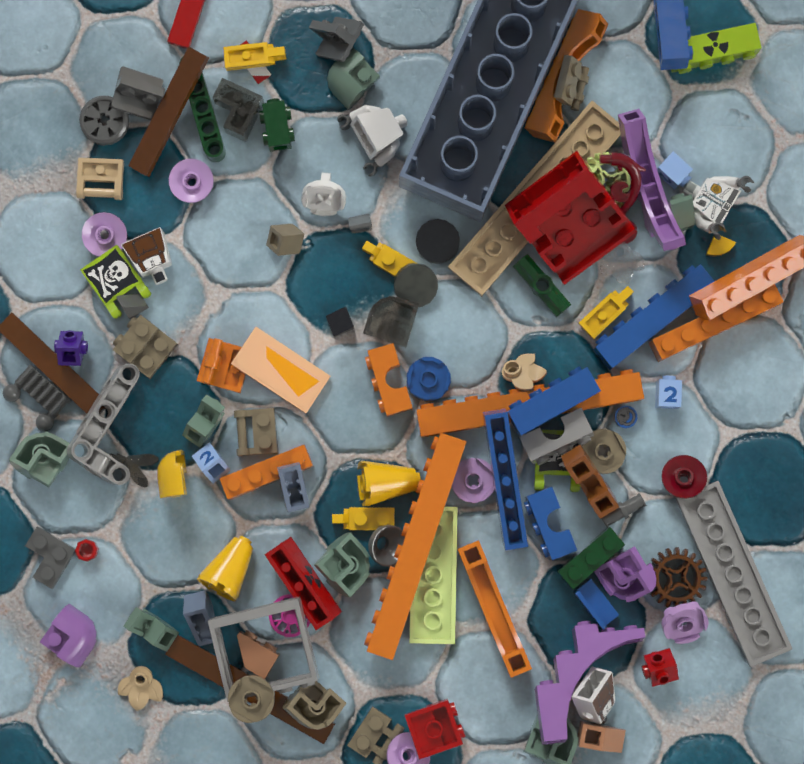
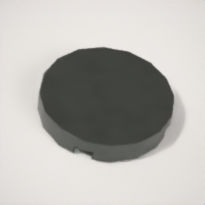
M407 264L395 275L394 293L405 306L412 308L423 307L436 296L438 279L433 270L424 264Z

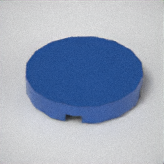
M423 357L416 360L407 372V386L410 393L422 401L440 399L448 391L451 383L449 369L441 360L434 357Z

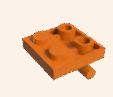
M209 338L197 382L241 394L246 374L231 365L241 346L226 343L220 339Z

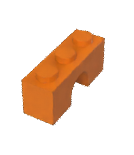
M394 344L368 350L369 356L365 357L368 370L373 369L375 378H372L371 381L374 391L380 392L381 399L377 401L381 413L385 412L386 416L389 417L413 410L407 387L392 388L385 380L387 373L391 369L400 367Z

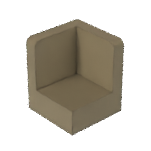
M294 224L271 225L266 246L278 256L299 254L304 233Z

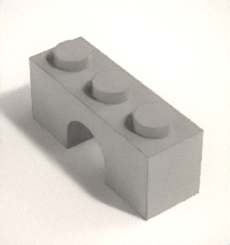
M582 408L561 417L564 424V433L558 439L551 440L546 438L540 427L520 436V440L532 464H544L550 460V456L556 453L563 455L571 450V446L577 443L584 445L591 441L590 437L594 436V433Z

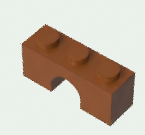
M581 444L561 456L565 468L575 483L580 485L588 502L600 519L619 508L615 495Z

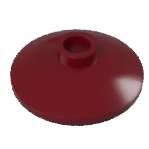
M689 455L675 456L663 467L662 483L665 489L677 498H693L704 490L707 483V471L704 465L695 457ZM684 476L688 481L683 483L680 481V477Z

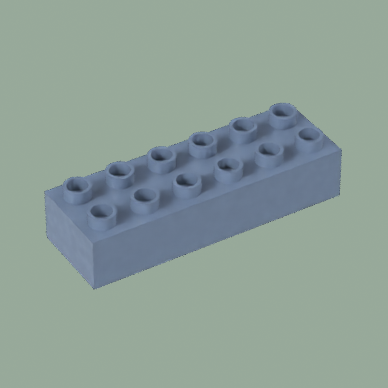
M579 0L477 1L400 172V188L478 222L482 221Z

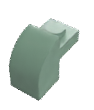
M206 394L201 400L197 412L186 424L182 436L201 448L225 414L223 412L225 407L218 400Z
M138 607L130 614L123 626L128 631L142 636L150 644L166 652L179 634L176 629L155 614Z

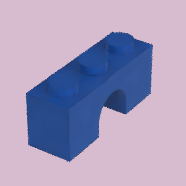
M553 487L526 496L527 501L524 502L527 514L533 515L535 523H532V527L536 536L540 535L544 543L540 545L544 557L549 556L550 560H555L577 551L569 529L554 532L547 524L548 515L552 511L561 508Z

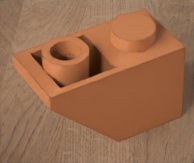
M246 630L245 633L240 631L237 639L244 667L266 679L280 653L276 652L278 648L267 641L265 644L257 640L258 636L249 630Z
M580 721L577 736L579 737L578 746L598 751L622 753L626 730Z

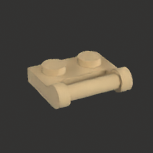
M78 158L77 198L109 197L115 200H122L123 159ZM85 182L115 183L114 189L85 188Z

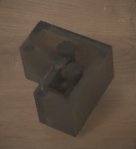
M222 78L212 98L216 105L230 111L223 128L227 134L246 142L259 116V111L263 108L262 103H265L263 96Z

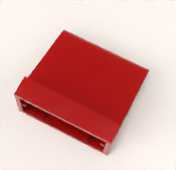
M578 151L574 152L505 204L513 224L526 240L533 244L541 258L554 273H557L564 285L637 232L631 221Z

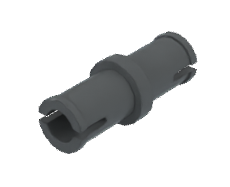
M638 493L623 503L621 501L618 502L619 508L601 519L605 526L609 527L622 518H629L631 513L645 507L646 503L641 494Z

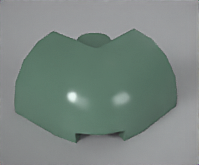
M354 48L351 49L349 56L344 62H334L327 76L330 91L347 110L354 106L364 96V93L380 79V75Z
M46 431L45 433H35L31 436L27 435L10 457L9 462L28 479L33 478L43 485L50 487L69 460L67 448L70 443Z
M348 532L332 542L326 548L327 551L314 564L327 579L326 582L345 597H351L370 574V555L351 532Z
M537 714L523 752L543 760V763L571 764L579 739L571 720L567 718V740L564 743L542 745Z

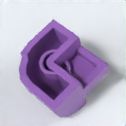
M635 546L610 558L594 571L610 596L614 595L619 599L626 600V602L634 601L650 593L656 586V575L652 564H645Z
M68 604L53 620L51 627L40 643L57 654V657L75 667H81L96 644L97 631L94 622L73 605Z

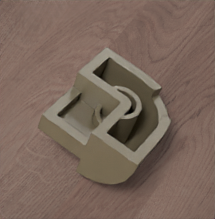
M314 681L315 685L308 686L307 688H302L299 685L294 693L290 694L286 699L283 710L299 724L309 729L318 730L328 727L347 703L331 688L326 690L318 681Z

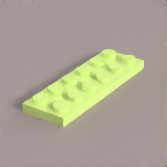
M444 507L410 608L409 643L455 644L458 507Z

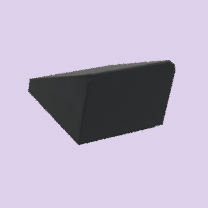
M346 307L326 316L334 337L355 329Z

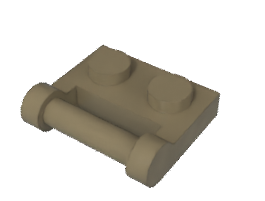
M275 408L234 411V418L237 419L239 448L236 449L237 456L278 453ZM245 417H252L254 448L247 447Z

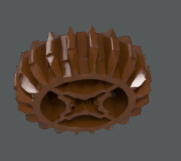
M679 547L674 548L673 554L670 548H666V556L658 552L657 556L660 560L651 559V562L655 564L653 570L656 575V586L650 595L654 597L659 594L656 602L661 603L666 599L664 606L669 608L671 602H673V607L679 605V602L685 604L687 600L689 602H696L693 595L701 598L702 594L698 592V589L706 590V586L700 585L701 581L708 580L707 577H701L700 574L706 572V568H698L702 564V560L699 559L694 562L693 560L696 558L695 553L687 557L688 549H683L680 555ZM673 559L684 561L675 570L664 565ZM689 566L694 576L693 585H690L691 583L686 579ZM660 570L667 578L663 590L659 584ZM670 573H680L682 583H673ZM678 586L688 591L680 597L668 595Z

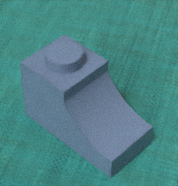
M300 463L277 467L280 488L287 512L309 508L310 505Z
M206 590L185 595L183 615L198 646L213 643L208 620L215 616L213 604Z

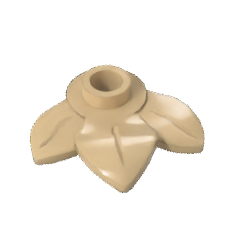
M523 354L518 356L516 360H510L504 364L502 376L505 380L512 382L515 388L529 391L534 387L533 382H538L545 377L547 370L534 364L535 354Z
M138 666L131 671L130 676L120 681L118 695L128 696L132 708L139 711L146 706L149 699L161 702L163 688L159 681L153 679L152 672L147 667ZM141 675L145 678V680L139 681L137 679V676Z

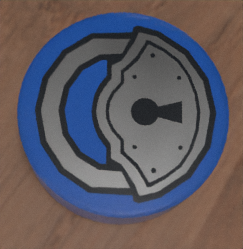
M622 406L614 414L615 423L621 428H630L637 421V412L631 406Z

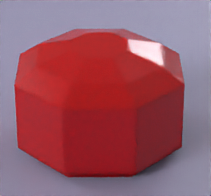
M89 539L78 542L75 549L78 559L86 562L96 558L99 551L96 542Z

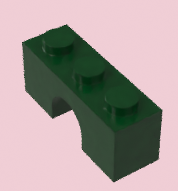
M607 527L585 549L568 560L556 572L571 589H574L624 547L625 544L611 527Z

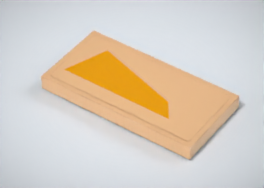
M258 327L253 329L231 363L232 366L305 414L331 377Z

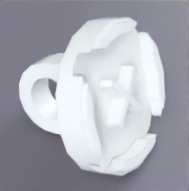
M322 172L321 180L310 182L303 188L301 201L303 206L311 209L310 212L315 215L333 216L337 214V211L344 209L346 194L340 185L331 182V173Z

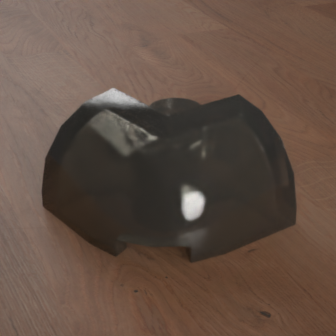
M393 296L380 299L373 304L369 312L363 334L379 341L407 348L419 303Z

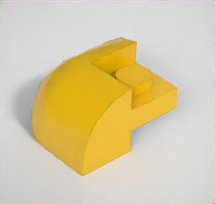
M183 450L168 453L161 459L158 465L157 480L160 498H175L187 495L184 473H187Z

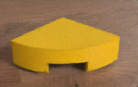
M713 236L706 255L713 257L723 255L730 251L736 242L721 236L720 240H717Z

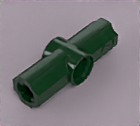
M528 254L513 266L529 285L533 294L542 300L556 318L572 305L553 284L551 277L546 275ZM538 281H545L548 289L540 291L536 287V283Z

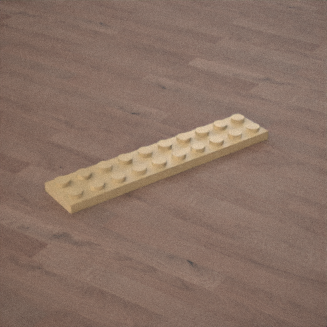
M591 101L452 261L448 269L482 297L528 244L526 238L513 224L505 204L574 152L578 151L586 162L588 157L594 158L595 153L602 155L603 152H607L621 136L619 122L594 101Z

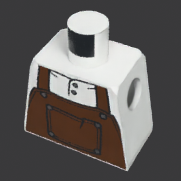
M160 227L121 244L143 278L152 275L156 285L168 280L164 269L170 267L172 262L165 234Z
M592 666L572 695L574 705L582 719L598 725L604 724L607 721V714L615 703L612 672Z

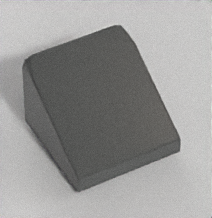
M369 214L348 218L351 234L372 230Z
M141 294L120 295L116 297L129 319L149 308Z

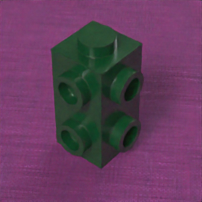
M278 98L269 99L267 103H262L263 110L259 111L260 122L265 124L266 132L262 133L264 146L268 145L270 152L292 149L291 142L295 141L293 128H289L288 120H292L290 106L286 107L284 100L280 101Z

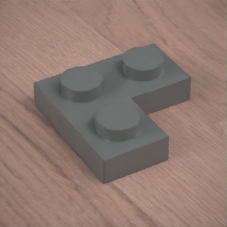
M37 526L25 545L44 557L33 578L53 589L74 556L75 548Z

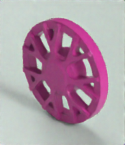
M291 594L283 595L276 599L274 603L285 598H293ZM295 609L281 612V619L273 620V615H269L270 624L278 634L285 637H296L301 634ZM307 620V627H309L310 621ZM282 621L287 624L283 632L277 628ZM296 624L298 632L291 633L290 625Z

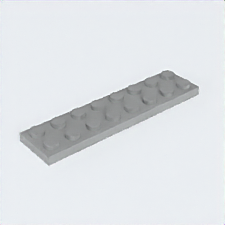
M719 481L706 485L704 490L693 498H676L749 667L792 650V646Z

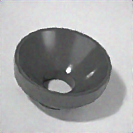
M383 525L378 527L371 535L368 549L371 558L376 563L388 567L397 563L398 559L394 557L398 544L403 545L405 539L404 536H401L403 530L399 527ZM381 537H385L386 545L379 550L377 542Z

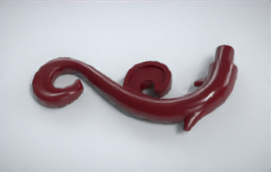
M611 152L610 155H599L600 164L617 166L619 171H622V168H624L630 175L631 187L628 192H623L624 188H628V184L624 180H616L610 187L613 199L617 202H624L621 209L626 214L640 193V172H645L646 169L623 153ZM631 221V223L633 224V226H634L635 229L637 230V226L635 225L634 222ZM638 231L621 244L632 242L636 238Z

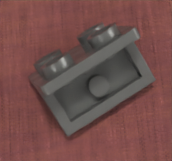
M335 17L332 23L327 20H322V22L312 20L309 28L323 39L316 55L321 58L344 62L349 56L356 39L360 36L364 23L341 17Z
M122 66L119 71L111 108L152 120L158 103L164 96L165 89L162 88L163 79Z

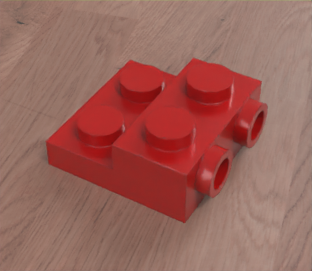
M448 698L404 714L419 760L463 745L461 738H464L465 734L462 725H457L454 716H457L458 713L454 702L449 703Z

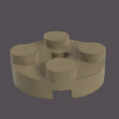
M598 429L593 431L594 436L590 437L591 441L581 446L600 474H609L616 471L622 466L625 459L626 445L623 438L611 430ZM600 445L604 448H609L607 452L608 457L604 458L603 455H598L597 452Z
M246 675L237 680L231 686L228 693L229 707L233 716L245 723H254L265 719L271 713L275 704V691H273L270 683L257 675ZM255 693V698L258 700L257 704L252 703L248 705V699L245 698L246 694L251 695Z

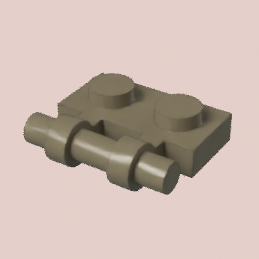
M564 55L554 98L563 105L571 106V110L579 111L580 104L583 103L585 97L583 95L584 88L589 81V68L582 66V63L572 55Z
M372 706L347 746L365 758L373 751L377 755L372 762L374 764H382L384 760L387 761V749L394 737L401 734L405 728L397 723L393 730L387 726L392 718ZM383 733L388 738L383 746L380 747L376 743Z

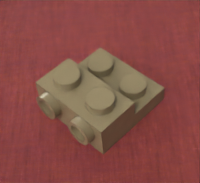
M142 315L138 318L134 316L127 324L129 330L125 335L120 334L114 340L113 345L115 347L113 351L130 364H134L140 372L151 379L178 343Z

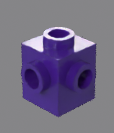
M60 331L58 340L54 342V352L57 353L58 365L81 366L84 354L88 353V341H84L83 331Z

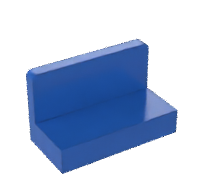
M592 579L586 581L573 592L600 629L604 630L608 623L619 616Z

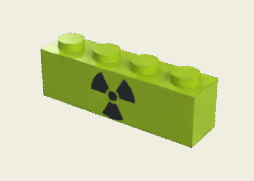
M756 23L691 36L690 40H688V46H692L693 59L689 60L687 69H672L671 72L684 74L696 67L707 69L719 62L725 65L734 62L738 58H743V60L755 58L762 48Z

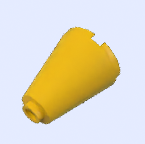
M360 461L358 463L357 469H362L361 475L357 476L360 500H365L362 506H370L416 491L421 479L420 473L416 472L415 468L370 461Z
M244 536L234 537L199 574L197 581L207 589L216 591L217 595L235 602L239 598L254 549L251 546L252 542Z

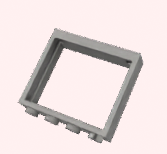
M300 596L213 617L208 620L227 702L229 690L234 682L220 627L295 609L310 672L269 683L273 691L279 690L281 694L292 691L294 686L301 685L302 688H307L308 686L315 685L314 681H318V668ZM252 693L251 695L246 694L245 698L252 697V696H256V694H255V693Z

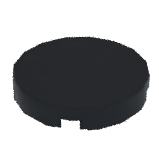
M434 219L429 220L420 227L415 242L417 250L423 259L430 263L440 264L447 262L455 256L459 249L460 238L453 224L446 220Z

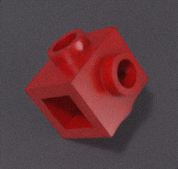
M670 648L643 655L645 665L641 666L645 679H650L652 687L679 680L677 664Z

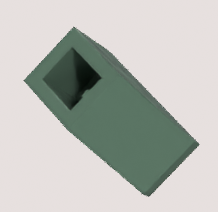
M684 193L672 196L668 204L681 232L692 229L695 226L692 195L685 196Z

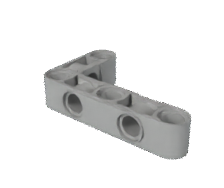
M124 364L115 370L83 419L67 448V455L71 460L113 485L125 484L130 478V471L125 465L97 446L139 378V369L134 364ZM125 368L131 371V378L129 380L123 377L122 372ZM101 406L108 410L106 418H101L99 415V408ZM78 444L84 448V453L81 457L76 456L74 452ZM117 468L122 472V477L119 481L113 478V472Z

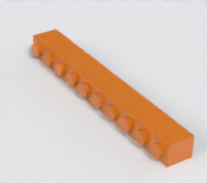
M633 369L620 371V375L611 377V373L597 375L598 379H595L601 391L561 414L570 413L579 408L588 410L643 400L644 394L640 372L633 373ZM544 384L535 385L530 391L523 392L519 389H511L509 394L500 395V392L488 393L487 398L478 399V395L465 397V402L456 403V399L442 401L443 405L434 407L433 403L420 405L421 409L416 410L420 436L423 438L440 435V433L446 434L485 427L483 412L499 409L509 411V405L521 400L523 403L530 399L529 394L538 389H541L543 392L550 387L545 388Z
M440 433L439 437L435 436L430 448L435 450L433 457L426 460L423 471H426L427 474L425 480L420 479L416 490L417 493H420L418 501H412L408 513L413 516L410 524L405 522L401 536L405 537L403 545L398 544L394 557L398 559L396 566H390L386 578L390 580L388 589L383 588L379 601L383 602L381 610L375 611L371 622L376 624L373 633L368 632L364 645L368 646L367 652L390 660L394 658L467 441L444 433Z

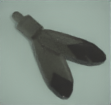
M118 453L117 455L110 454L115 460L129 469L130 477L137 485L144 488L148 486L147 477L138 466L153 465L159 461L158 456L138 454L126 457Z

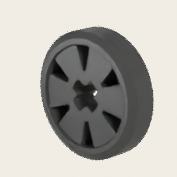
M111 96L92 98L83 106L80 112L79 123L82 132L90 141L98 145L117 143L125 136L129 128L128 113L111 108L113 99ZM102 116H106L107 119L110 118L105 126L99 123L102 120Z

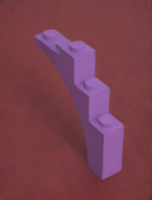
M640 109L618 114L624 154L646 169L645 172H640L641 188L637 197L642 205L646 230L651 237L655 236L663 251L675 250L680 246L686 245L685 237L672 214L659 178L645 116Z
M591 621L578 622L577 626H574L572 634L575 653L572 654L571 650L561 651L553 659L556 683H553V680L539 682L540 685H537L534 689L542 745L564 743L567 740L569 702L582 674L596 660L609 651L623 645L642 642L645 638L644 628H637L636 625L624 627V630L615 631V628H605L599 632L598 624H591Z

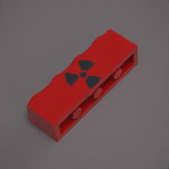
M289 537L264 554L293 598L300 596L304 614L315 630H318L342 612L292 537Z

